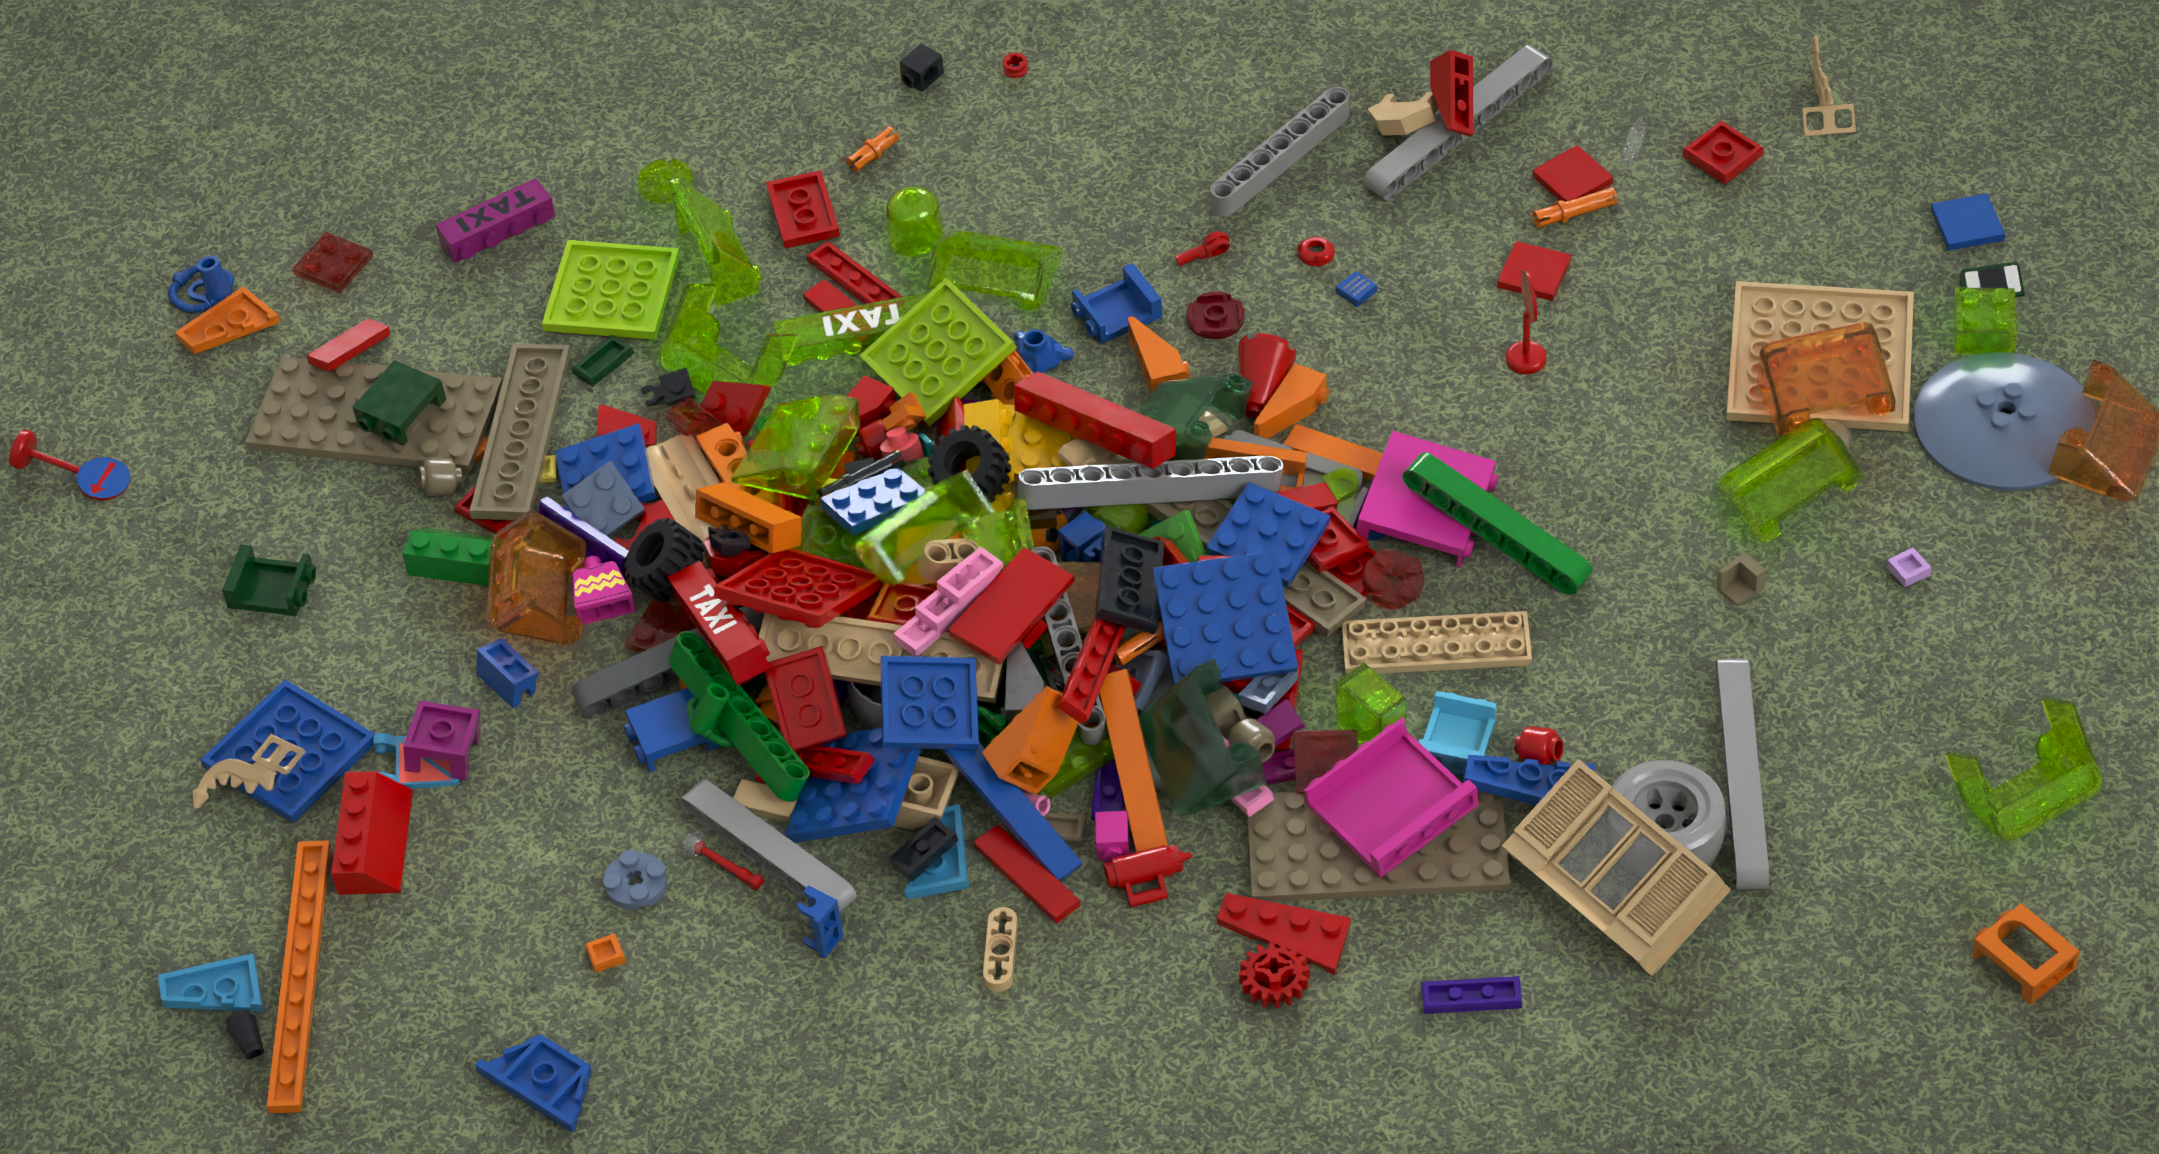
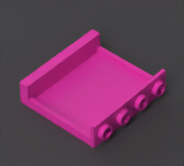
M1392 431L1358 518L1356 531L1366 541L1372 530L1458 556L1456 567H1461L1463 559H1470L1475 543V541L1471 540L1472 535H1478L1409 489L1403 482L1402 474L1420 453L1427 452L1485 491L1494 492L1499 477L1498 474L1494 473L1496 461Z
M1403 717L1394 724L1387 725L1379 735L1371 741L1361 744L1356 752L1345 760L1338 761L1330 771L1320 778L1312 780L1307 788L1304 789L1307 807L1380 878L1479 805L1477 787L1469 779L1461 783L1409 734L1406 728V720Z

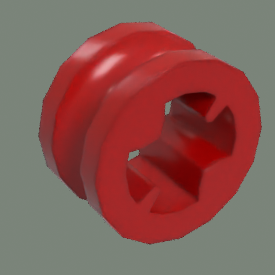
M1009 53L1002 60L1003 72L1010 78L1022 77L1028 71L1027 58L1022 53Z

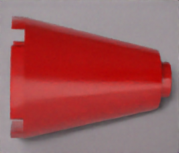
M1256 333L1255 338L1248 339V335H1246L1239 341L1240 409L1247 417L1257 419L1296 361L1297 350L1295 347L1292 351L1288 347L1289 342L1276 335Z

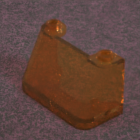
M1861 322L1777 340L1766 344L1760 350L1757 386L1779 436L1796 434L1803 431L1808 425L1810 414L1863 402H1865L1870 414L1884 415L1895 411V395L1879 338L1871 323Z
M533 509L502 528L495 535L491 544L487 624L498 632L563 645H570L578 641L582 637L583 624L582 620L577 616L571 615L567 617L568 580L570 574L583 567V561L586 559V541Z

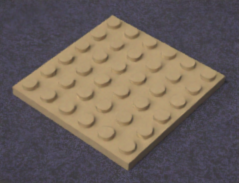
M1736 281L1726 420L1807 426L1836 420L1840 421L1846 428L1908 432L1914 292Z

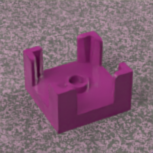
M419 700L403 746L405 771L419 773L421 770L420 757L450 762L451 778L466 781L470 768L469 751L472 742L475 745L478 744L481 734L480 710Z

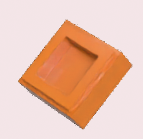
M615 933L584 944L595 973L626 963Z

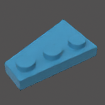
M960 804L946 807L940 820L956 833L959 841L913 882L910 880V884L906 885L904 891L906 899L921 898L969 888L963 811Z
M253 953L158 975L161 1001L164 1008L264 1012L256 960Z

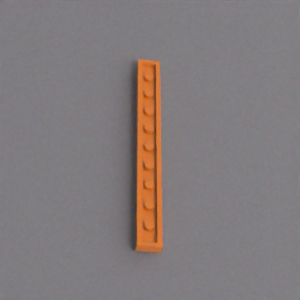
M329 840L302 841L297 844L267 1099L269 1114L302 1112L331 856Z

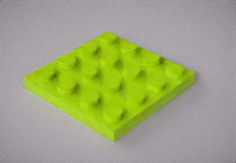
M567 240L542 321L543 331L598 336L614 335L624 338L656 340L679 262V248Z
M946 277L859 356L887 385L894 388V392L900 398L908 393H914L927 416L923 421L930 427L947 412L954 397L961 399L1017 349V346Z

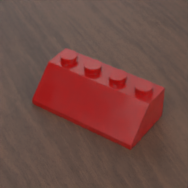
M377 771L345 772L331 872L338 895L401 893L413 789Z

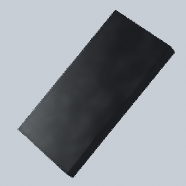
M1110 526L1105 527L1102 534L1095 618L1151 634L1156 633L1159 622V606L1152 570L1154 567L1163 566V541Z

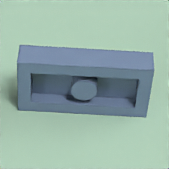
M1298 670L1297 672L1254 677L1240 692V705L1267 714L1298 680Z

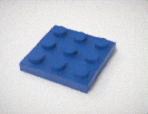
M639 423L555 451L563 494L607 462L612 461L641 503L657 498L643 430ZM565 501L566 509L573 513V511Z
M1248 482L1207 545L1206 554L1209 556H1239L1276 550L1282 586L1289 588L1330 524V515Z
M881 656L882 748L978 749L976 658Z

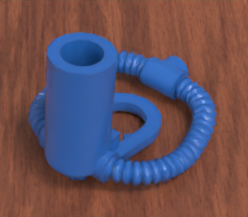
M206 256L198 264L190 266L187 270L181 273H174L172 277L173 283L169 287L167 294L171 303L181 311L191 314L201 313L232 294L234 277L229 271L222 268L218 257ZM200 272L202 279L195 281L189 286L188 295L191 299L203 303L197 305L186 304L177 297L176 293L179 288H182L191 279L193 274ZM200 286H205L206 288L205 296L203 294H196L194 291Z

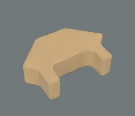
M1427 92L1420 100L1414 102H1397L1394 94H1387L1379 104L1368 108L1375 127L1382 136L1407 135L1435 122L1434 114L1439 108L1433 93Z

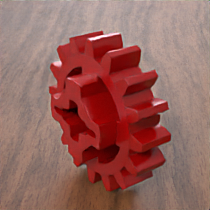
M1270 942L1268 949H1264L1259 944L1257 945L1256 954L1248 951L1246 953L1247 961L1240 962L1239 983L1242 984L1243 994L1250 993V1001L1252 1003L1258 999L1262 1000V1007L1266 1008L1269 1002L1274 1003L1276 1009H1279L1280 1002L1283 1001L1291 1006L1292 997L1301 999L1303 997L1302 989L1308 990L1310 967L1307 966V958L1305 956L1299 957V949L1297 948L1288 951L1287 943H1283L1280 948H1275L1274 942Z

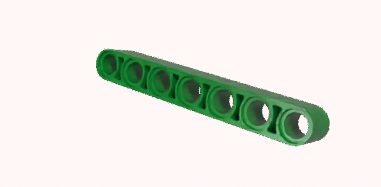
M1427 452L1420 453L1403 472V482L1409 489L1566 595H1574L1592 574V567L1584 557L1434 455Z
M692 632L679 633L668 657L670 667L698 701L710 683L721 684L729 691L730 697L716 721L718 726L779 799L788 802L797 800L808 779V767L739 684H735L706 643Z

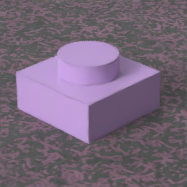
M1914 548L1888 559L1887 562L1889 571L1904 587L1918 582L1931 574V566Z

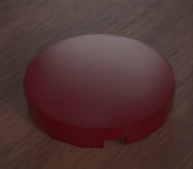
M1214 291L1204 293L1198 296L1197 301L1193 302V304L1192 302L1189 304L1186 314L1187 323L1196 335L1203 338H1227L1238 332L1244 324L1245 310L1242 302L1231 298V294Z

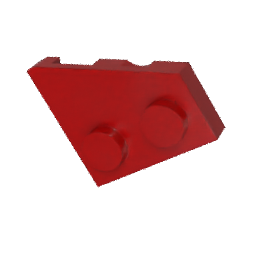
M603 404L598 406L597 437L639 423L643 430L646 448L656 445L657 424L655 421Z

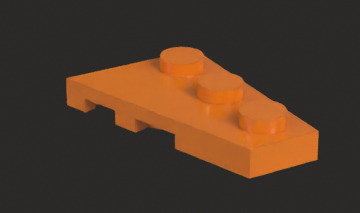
M243 286L177 330L175 334L177 340L195 355L280 323L277 313Z

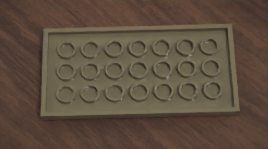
M281 356L245 443L247 449L415 468L422 466L423 461L427 458L449 457L454 461L456 467L461 468L463 473H471L476 460L475 457L497 406L503 381L502 378L419 370L442 381L447 400L440 407L431 403L428 404L406 429L408 442L405 446H402L395 442H388L383 437L372 432L361 430L356 423L352 408L388 367L343 363L328 372L308 364V359Z
M1477 790L1479 805L1380 878L1307 807L1305 791L1272 793L1274 800L1251 817H1248L1252 898L1280 902L1510 890L1508 854L1502 847L1506 841L1502 796Z

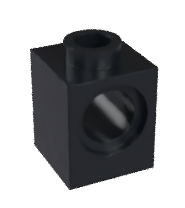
M922 43L899 62L903 83L907 87H914L921 92L944 74L942 54Z

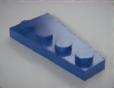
M1468 755L1462 783L1469 779L1479 791L1537 805L1571 766L1569 762L1556 761L1555 765L1538 764V760L1525 759L1524 762L1517 763L1511 762L1507 757ZM1584 763L1591 770H1595V764Z

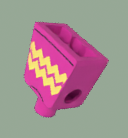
M590 556L583 561L584 568L573 572L574 605L579 626L635 612L631 590L615 562L601 563V559L598 556Z

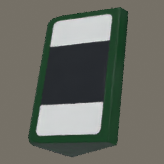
M2017 261L1961 270L1959 284L1967 305L2025 296L2020 266Z

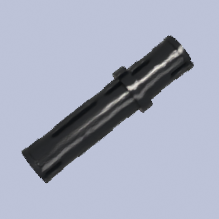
M895 450L851 474L844 473L840 475V479L818 488V496L820 498L836 490L847 488L861 480L882 474L889 469L897 467L902 469L905 467L904 459L892 464V461L902 456L898 450Z

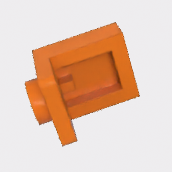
M908 393L890 406L891 414L881 421L886 431L897 427H904L906 432H908L927 416L916 395Z

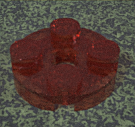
M1378 550L1367 562L1362 575V585L1365 591L1366 589L1372 595L1371 599L1376 604L1387 609H1401L1406 604L1416 601L1423 590L1425 582L1421 561L1418 558L1394 550ZM1394 575L1400 581H1397L1396 585L1391 584L1390 579L1386 576Z

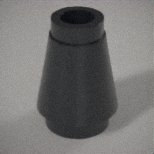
M239 1010L231 1014L226 1019V1032L245 1055L246 1059L251 1060L262 1055L265 1050L256 1016L251 1014L249 1010Z

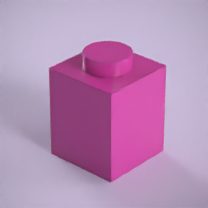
M1127 811L1095 812L1097 861L1105 860L1110 862V858L1129 854Z

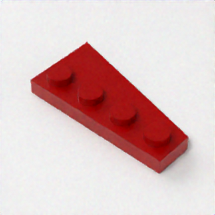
M1225 893L1217 917V924L1253 940L1258 939L1267 944L1274 942L1275 948H1280L1283 943H1287V950L1299 949V957L1305 956L1307 964L1311 965L1313 963L1324 968L1326 972L1335 975L1350 929L1351 918Z

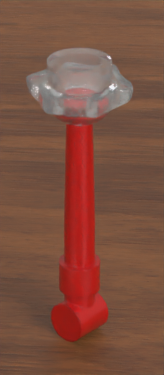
M699 831L695 833L690 832L682 842L683 855L693 858L696 855L703 854L736 875L737 879L744 883L747 882L748 887L755 891L765 882L760 874L755 873L752 875V872L746 868L739 867L705 847L706 836L704 833Z

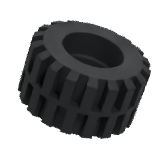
M962 425L959 431L955 428L948 430L949 435L946 437L942 435L938 438L941 442L938 446L933 445L931 451L934 455L928 457V463L931 465L928 468V474L932 477V483L950 502L952 501L958 507L963 505L966 509H973L975 504L978 508L985 506L984 502L986 501L994 502L996 500L994 496L997 493L1001 495L1005 491L1002 487L1003 484H1008L1010 477L1007 475V473L1011 472V465L1008 463L1010 460L1009 455L985 429L981 430L978 426L972 425L970 429L967 425ZM975 456H981L980 464L974 473L965 478H958L959 470L965 461Z
M657 519L653 524L647 525L637 535L635 541L632 542L625 558L627 560L624 564L625 576L630 583L657 601L666 602L671 598L675 599L676 597L667 577L698 561H701V563L704 561L703 552L705 549L702 540L673 519Z

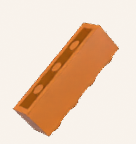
M725 482L696 489L695 518L721 529V524L728 525L729 530L739 529L750 537L751 544L770 553L801 546L802 517Z

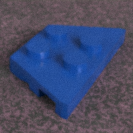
M539 1034L526 1040L522 1045H514L503 1050V1056L487 1063L482 1059L475 1064L476 1071L569 1131L573 1132L575 1130L592 1074L588 1063Z

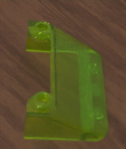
M678 178L669 179L678 232L680 235L692 232L709 266L716 306L718 307L759 293L758 282L762 281L760 270L757 264L752 265L732 227L733 222L727 208L723 209L720 204Z
M953 231L932 245L928 289H934L947 277L958 289L1019 299L1020 308L1036 310L1045 301L1062 258L1063 248L1055 245L970 231Z
M1813 418L1724 474L1718 480L1717 485L1760 543H1763L1764 541H1772L1781 534L1777 522L1835 485L1841 488L1843 492L1853 489L1864 475L1840 436L1820 418Z

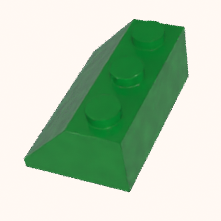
M420 528L411 530L402 555L407 575L494 587L511 539L433 528Z

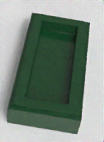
M612 335L574 365L572 373L593 387L634 354V349Z

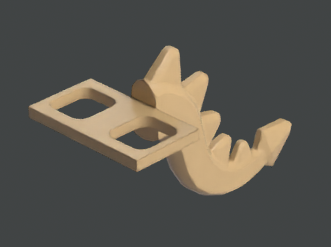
M1814 36L1812 43L1815 90L1819 97V106L1802 108L1804 135L1814 136L1856 132L1854 104L1834 105L1831 89L1828 85V78L1820 67L1819 38ZM1849 110L1851 112V127L1837 128L1835 125V111ZM1820 112L1822 114V130L1810 131L1807 129V113Z
M270 734L252 757L256 763L250 764L239 759H226L213 765L201 779L198 788L192 791L193 807L196 809L200 808L209 798L207 789L215 790L217 788V779L221 785L225 786L231 777V786L233 788H237L244 782L246 792L249 794L255 791L258 784H261L266 790L272 791L275 775L277 774L275 771L287 775L306 751ZM271 743L279 744L269 758L261 757L262 753ZM289 751L296 752L295 757L287 766L282 767L279 765Z

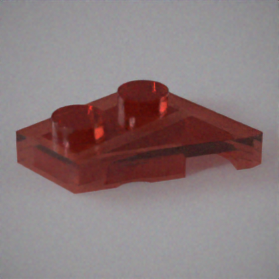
M688 397L685 398L684 402L680 401L676 406L671 407L666 416V419L675 425L674 429L686 436L691 434L700 435L724 424Z

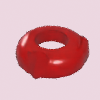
M1310 237L1297 246L1299 259L1309 266L1321 267L1334 258L1335 250L1333 244L1322 237ZM1312 246H1320L1324 250L1315 253L1311 252L1309 248Z

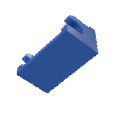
M503 638L477 649L476 674L512 708L521 703V694L524 690H526L530 697L534 695L536 678L539 677V672Z
M808 885L803 892L808 899L809 907H806L803 903H797V908L802 915L809 918V927L813 930L814 941L808 937H803V942L807 947L819 953L820 957L825 959L843 938L838 900Z

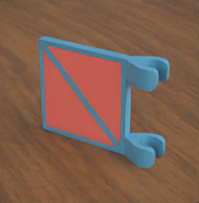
M376 733L374 735L373 743L376 754L391 753L396 750V775L385 772L379 773L409 788L459 785V779H454L450 776L449 761L420 757L421 770L419 773L405 771L403 746L407 736H393L386 733Z

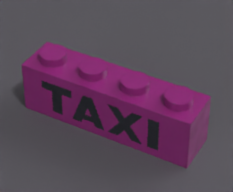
M534 178L436 224L439 243L454 263L463 259H469L486 248L495 247L501 241L514 235H520L525 230L535 225L546 223L550 218L555 217L552 197L537 178Z

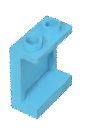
M1436 691L1434 708L1424 738L1419 739L1418 742L1452 774L1463 776L1468 755H1486L1496 724L1497 705L1484 699H1473L1454 693Z

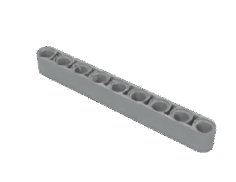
M1526 45L1473 87L1474 132L1486 124L1484 121L1488 118L1492 119L1505 109L1503 106L1507 103L1510 105L1523 94V90L1530 89L1540 81L1542 75L1549 74L1553 66V59L1531 45ZM1440 113L1435 117V122L1419 129L1372 166L1366 173L1363 184L1378 196L1389 201L1391 195H1397L1410 184L1408 183L1410 180L1417 179L1427 171L1430 164L1434 165L1448 154L1447 151L1449 149L1456 148L1466 140V135L1448 131Z
M1274 456L1165 461L1154 469L1139 463L1026 469L1019 474L1017 503L1022 508L1036 510L1238 498L1248 482L1272 492H1279L1283 462Z
M1748 658L1716 659L1718 702H1720L1719 716L1720 727H1722L1723 752H1725V758L1723 759L1725 777H1727V802H1729V825L1732 828L1730 836L1732 854H1734L1735 889H1769V864Z

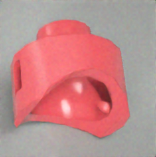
M904 427L889 430L886 434L888 439L880 445L883 457L895 450H898L902 455L892 461V464L901 459H904L905 463L915 459H925L918 435L907 433Z

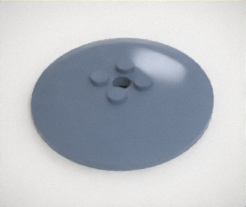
M1993 352L1976 354L1961 358L1944 366L1924 384L1918 394L1914 408L1915 433L1927 455L1939 467L1954 477L1976 486L1995 490L2015 491L2033 489L2049 485L2066 477L2076 470L2089 455L2097 430V418L2092 401L2086 391L2073 377L2044 360L2016 353ZM2002 409L2011 410L2013 413L2008 415L2004 412L1999 411Z

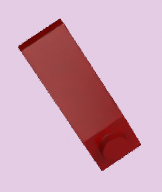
M1449 50L1430 61V88L1447 130L1471 137L1474 135L1473 56Z
M864 375L815 433L817 446L836 448L858 437V431L864 426L890 415V406L896 402L894 388Z

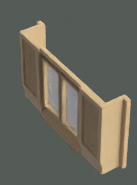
M1579 759L1514 829L1513 834L1502 845L1509 856L1521 862L1634 958L1642 969L1651 976L1659 971L1731 891L1713 869Z

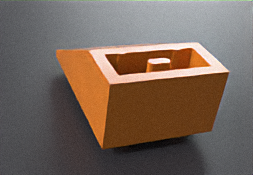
M1046 686L1041 692L1036 694L1034 699L982 751L1000 779L1037 795L1058 773L1079 723L1057 708L1062 693Z

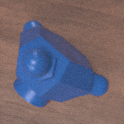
M1033 329L1026 333L1018 331L1014 334V341L1017 346L1015 350L1033 373L1038 371L1044 374L1057 367L1060 361L1071 360L1074 356L1071 348L1062 347L1061 344L1041 330Z

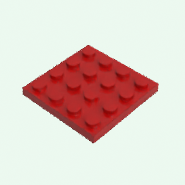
M791 548L770 553L715 585L714 598L724 600L729 605H742L752 608L757 613L773 614L781 620L801 622L809 628H820L881 590L886 581V575Z

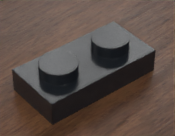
M934 817L891 855L889 860L894 868L913 882L959 840L954 831Z

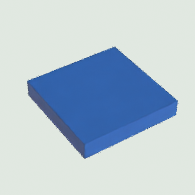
M1987 193L1931 203L1932 215L1948 251L2005 240V232Z

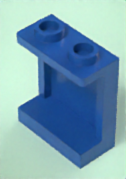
M1133 263L1122 267L1123 279L1085 297L1078 289L1072 291L1073 302L1070 304L1073 315L1076 319L1081 318L1085 322L1088 334L1091 337L1096 336L1101 344L1128 333V317L1133 316L1144 325L1162 317V301L1160 296Z
M688 688L625 710L628 723L623 724L629 742L635 740L637 746H634L637 760L639 764L645 763L649 772L655 771L654 761L656 759L704 743L708 751L720 747L719 744L716 745L709 738L705 739L702 734L696 735L692 732L689 726L686 705L695 696Z

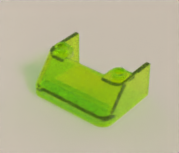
M685 284L659 351L661 365L669 372L687 368L693 387L704 394L707 393L712 381L774 386L784 374L798 335L794 333L766 334L753 367L716 344L720 335V324L716 317L708 313L718 286L715 284Z
M965 470L939 481L855 540L849 547L854 555L883 584L891 583L894 586L908 577L906 570L920 559L928 542L948 539L962 530L967 534L981 524L978 519L991 514L995 510L968 470Z
M2048 697L2041 699L2051 729L2042 733L2036 742V753L2040 763L1993 789L1988 779L1984 776L1976 756L1952 751L1944 754L1961 799L1997 837L2006 840H2016L2099 791L2102 785V775L2074 702Z

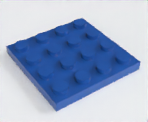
M1276 550L1153 568V579L1174 689L1297 672V658Z
M284 680L200 760L203 768L207 770L226 759H239L254 764L256 762L252 759L253 755L270 734L303 748L306 752L287 775L275 771L277 774L275 775L272 791H268L261 784H258L255 791L249 794L246 792L244 782L237 787L243 793L294 823L374 746L373 737L375 733L289 681ZM271 743L262 753L261 757L269 758L279 744ZM289 751L279 765L282 767L287 766L295 757L296 752Z
M882 727L847 733L848 737L819 745L870 753L875 762L859 784L808 776L784 836L796 843L893 827L921 748H882Z

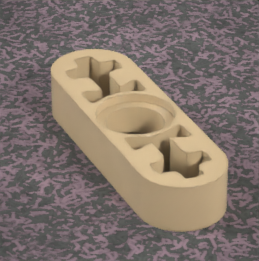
M1007 907L994 909L988 917L983 977L985 986L994 992H1002L1010 988L1014 977L1018 922L1016 913ZM1001 919L1007 920L1005 934L1000 933L999 930ZM998 945H1005L1009 948V951L1004 955H996L992 952V949ZM996 965H1001L1002 968L1000 980H994Z

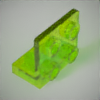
M1013 499L1006 511L960 514L958 517L961 539L965 538L975 541L979 548H984L1002 561L1003 568L1000 571L1010 563L1023 547L1031 551L1034 549L1025 499Z

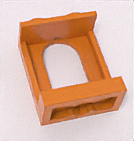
M2020 903L2013 910L2003 912L1997 922L1990 928L1985 927L1977 933L1974 938L1973 957L1977 959L1982 954L1988 956L2023 986L2021 997L2031 1005L2077 969L2080 951ZM2020 925L2056 953L2036 970L2001 942L2005 936Z

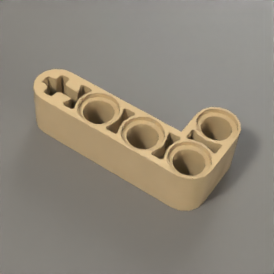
M965 538L930 541L923 550L917 564V570L927 580H939L975 552L979 546L975 541Z

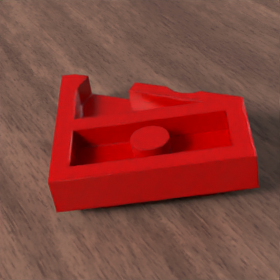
M712 381L700 407L723 424L728 423L734 432L738 431L741 436H746L749 434L771 387L769 385Z

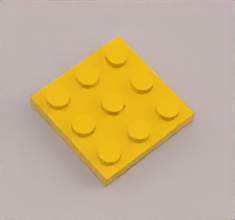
M1003 404L1006 408H1009L1012 416V425L1008 427L1009 436L1013 443L1010 464L1014 470V481H1019V474L1026 469L1070 467L1057 456V453L1064 444L1077 439V437L1014 411V405Z

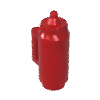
M1163 845L1110 858V862L1103 863L1109 888L1117 887V889L1125 888L1130 908L1168 899L1163 878L1171 877L1174 873L1181 872L1183 870L1182 864L1186 860L1191 859L1192 854L1179 851L1177 845ZM1155 880L1158 882L1159 888L1135 894L1132 893L1131 886Z

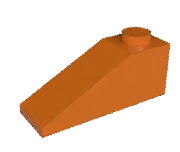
M1133 316L1128 317L1129 338L1152 397L1155 398L1187 390L1186 379L1191 377L1187 361L1182 362L1178 350Z
M1295 363L1255 420L1254 435L1268 439L1313 414L1319 404L1324 405L1329 396L1327 375Z

